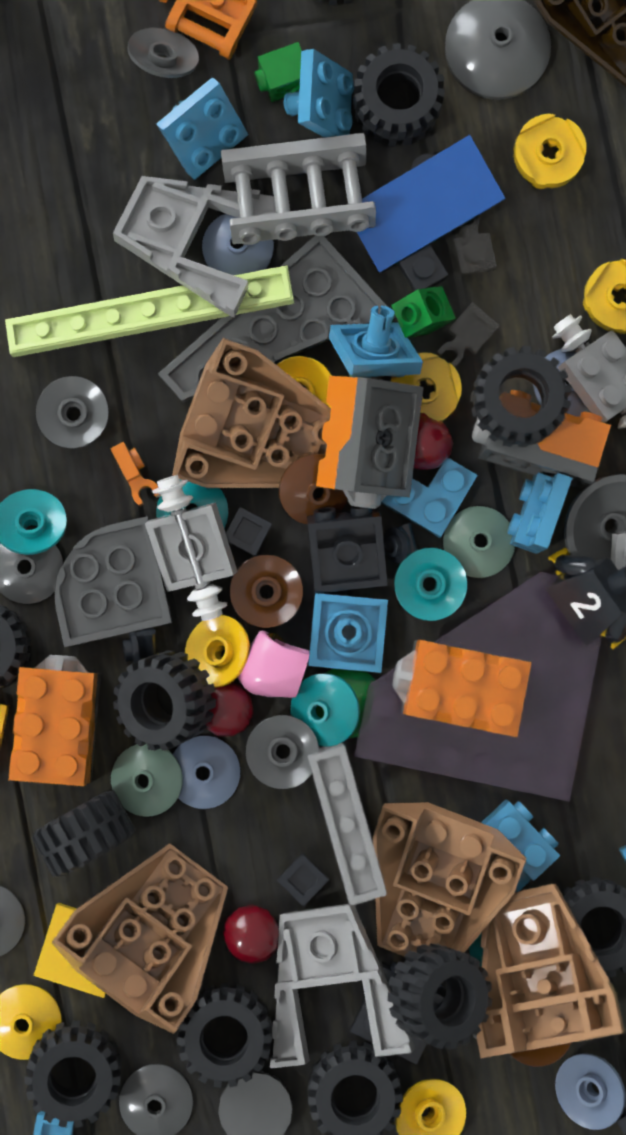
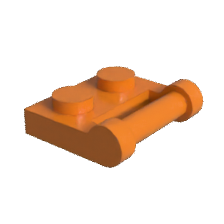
M176 0L167 18L165 28L174 33L180 31L219 50V55L231 59L237 48L238 41L257 6V0ZM187 10H191L229 29L226 37L185 18L184 15Z

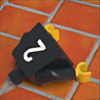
M562 548L548 557L549 561L551 560L555 563L556 575L561 576L545 588L585 646L591 644L600 635L601 637L604 636L611 643L610 647L614 650L626 639V566L618 570L611 559L603 558L596 561L592 557L571 556L567 548Z

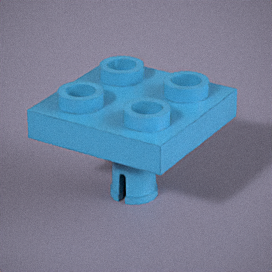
M315 49L301 51L300 88L298 92H288L285 94V111L288 115L291 114V116L298 114L299 124L324 138L350 135V128L352 127L351 98L354 91L353 73Z
M214 78L208 80L186 100L179 101L180 105H175L173 110L157 123L158 128L183 168L194 180L221 158V150L232 149L248 136L223 88Z
M381 305L380 314H378L379 307H372L369 324L331 325L329 339L351 377H403L405 375L421 373L423 361L409 339L405 338L399 323H392L395 313L391 308Z
M315 593L308 666L381 673L388 600Z

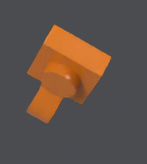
M122 442L110 449L131 487L133 500L139 506L144 505L140 497L142 489L151 488L154 490L159 487L154 481L142 477L139 470L144 468L145 465L136 448L129 450L126 444ZM154 493L157 498L161 496V494Z

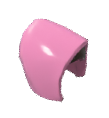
M259 631L249 646L247 662L237 678L244 688L252 694L271 698H296L307 667L310 651L286 644L283 638L276 633Z

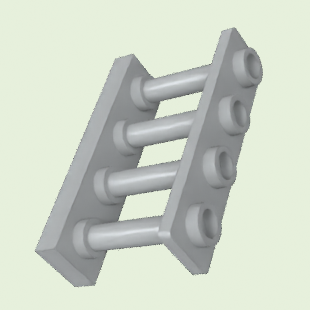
M364 133L221 150L225 183L236 182L240 218L229 220L233 244L253 245L259 241L274 239L286 241L298 236H326L331 232L347 230L359 232L376 226L375 202L362 203L357 167L366 166ZM343 169L348 204L326 207L321 171ZM307 173L312 209L290 211L286 175ZM270 177L272 179L276 213L254 216L250 180Z
M340 743L334 746L321 747L319 752L308 755V759L349 904L351 906L385 896L387 892L345 745Z

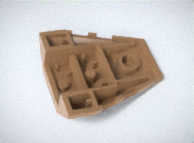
M550 884L515 892L482 931V967L488 973L485 980L491 982L492 991L488 992V997L493 999L492 1007H487L486 1014L489 1015L486 1023L481 1022L479 1025L481 1031L477 1035L480 1057L486 1058L625 1033L616 991L557 885Z

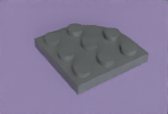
M148 516L97 529L85 536L73 547L74 549L59 570L55 586V606L64 647H71L173 623L163 578L145 523L149 521Z

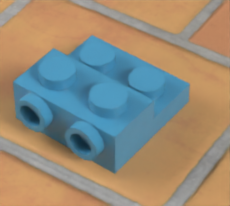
M538 472L533 476L532 481L525 480L519 496V500L524 501L520 515L513 514L507 530V534L512 535L510 545L535 554L548 549L572 480L571 477L560 473L550 477Z
M505 799L481 823L498 829L527 858L515 892H519L531 879L533 881L536 880L560 857L554 849L559 843L545 828L538 832L529 823L533 815L519 801L512 805L510 801Z

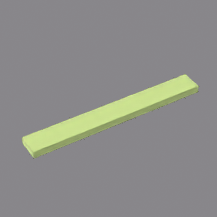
M287 265L234 275L248 280V290L236 315L295 304ZM182 285L6 319L5 322L10 354L12 357H18L212 320L229 315Z

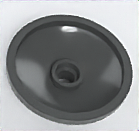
M472 0L464 5L453 17L445 39L446 61L454 78L469 92L479 97L493 100L517 97L531 89L544 74L551 54V38L548 27L539 12L524 0ZM503 33L507 40L499 41L495 38V34Z
M612 474L600 477L590 485L585 486L574 498L568 509L564 525L565 543L571 556L592 557L596 561L603 558L611 559L612 534L626 531V474ZM610 519H613V528L609 531H606V522Z

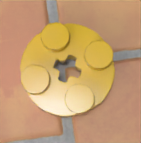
M554 114L539 115L523 126L515 141V165L519 173L537 189L563 186L576 177L584 163L587 148L586 140L581 129L569 119L565 121L562 118L555 117ZM548 143L550 147L557 146L559 151L556 152L555 159L542 155L544 150L543 144Z
M621 259L620 261L604 263L593 272L584 289L583 307L592 321L599 327L607 331L613 330L614 332L625 334L626 303H615L613 301L614 296L611 294L612 289L615 291H619L621 288L626 289V259Z
M418 353L423 361L421 373L405 375L403 377L392 376L390 382L420 386V381L426 380L428 386L433 385L435 391L430 393V398L423 399L422 396L420 413H426L427 416L436 421H444L454 412L459 402L462 391L460 376L452 364L439 358L438 355Z

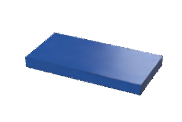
M468 135L364 197L362 203L375 202L376 226L359 231L357 234L379 273H382L503 202L506 198L472 137Z

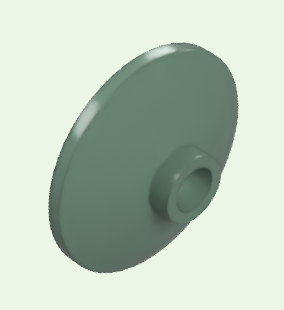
M484 506L469 507L457 513L451 519L443 536L444 550L459 560L466 576L473 578H485L500 572L511 560L515 546L510 545L512 535L507 534L509 521L500 512ZM478 534L484 535L487 539V544L483 548L477 547L474 543V538Z
M136 744L122 752L114 763L111 773L112 790L115 791L122 806L133 814L139 816L161 814L174 805L182 790V770L178 760L169 750L162 751L160 748L153 751L148 750L147 744L144 746ZM141 774L146 775L149 779V784L146 788L141 787L138 783V777Z

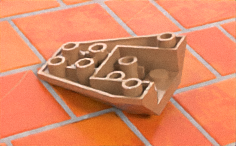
M223 338L206 363L180 432L172 475H178L179 479L188 480V482L206 488H279L284 471L296 459L308 454L326 455L327 443L322 439L323 424L330 420L331 408L260 351Z
M428 802L385 803L373 836V847L387 895L375 898L377 945L401 956H404L410 950L417 953V946L423 944L430 946L431 943L465 952L514 895L527 858L498 829Z
M169 843L76 909L51 943L76 972L135 1016L171 1033H175L197 1000L228 886Z

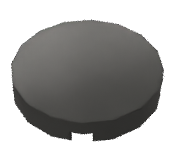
M261 1070L259 1073L254 1071L252 1079L246 1083L243 1078L238 1080V1086L229 1088L228 1082L221 1095L218 1113L221 1126L227 1135H284L292 1115V1101L289 1090L280 1078Z

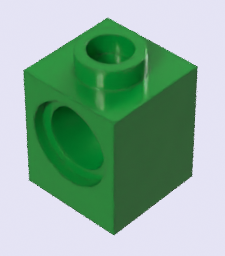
M299 42L258 56L259 70L254 71L255 78L261 93L267 91L271 102L284 98L288 92L299 91L302 51Z
M442 286L417 289L391 305L405 338L431 334L456 319Z

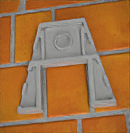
M142 176L113 232L114 241L218 309L235 318L248 290V280L184 257L208 208L240 218L237 192L222 190L220 185L208 184L206 188L188 186L187 181ZM251 189L254 216L276 213L274 196L260 195V190Z
M342 904L281 914L277 951L279 972L274 998H277L276 1018L272 1026L274 1048L273 1058L270 1059V1068L305 1065L310 1061L298 994L299 988L361 980L375 1057L411 1053L414 1051L415 1045L411 1036L406 1034V1031L400 1029L396 1025L397 1019L391 1016L389 1009L393 1006V1003L388 1001L387 996L391 989L355 905Z

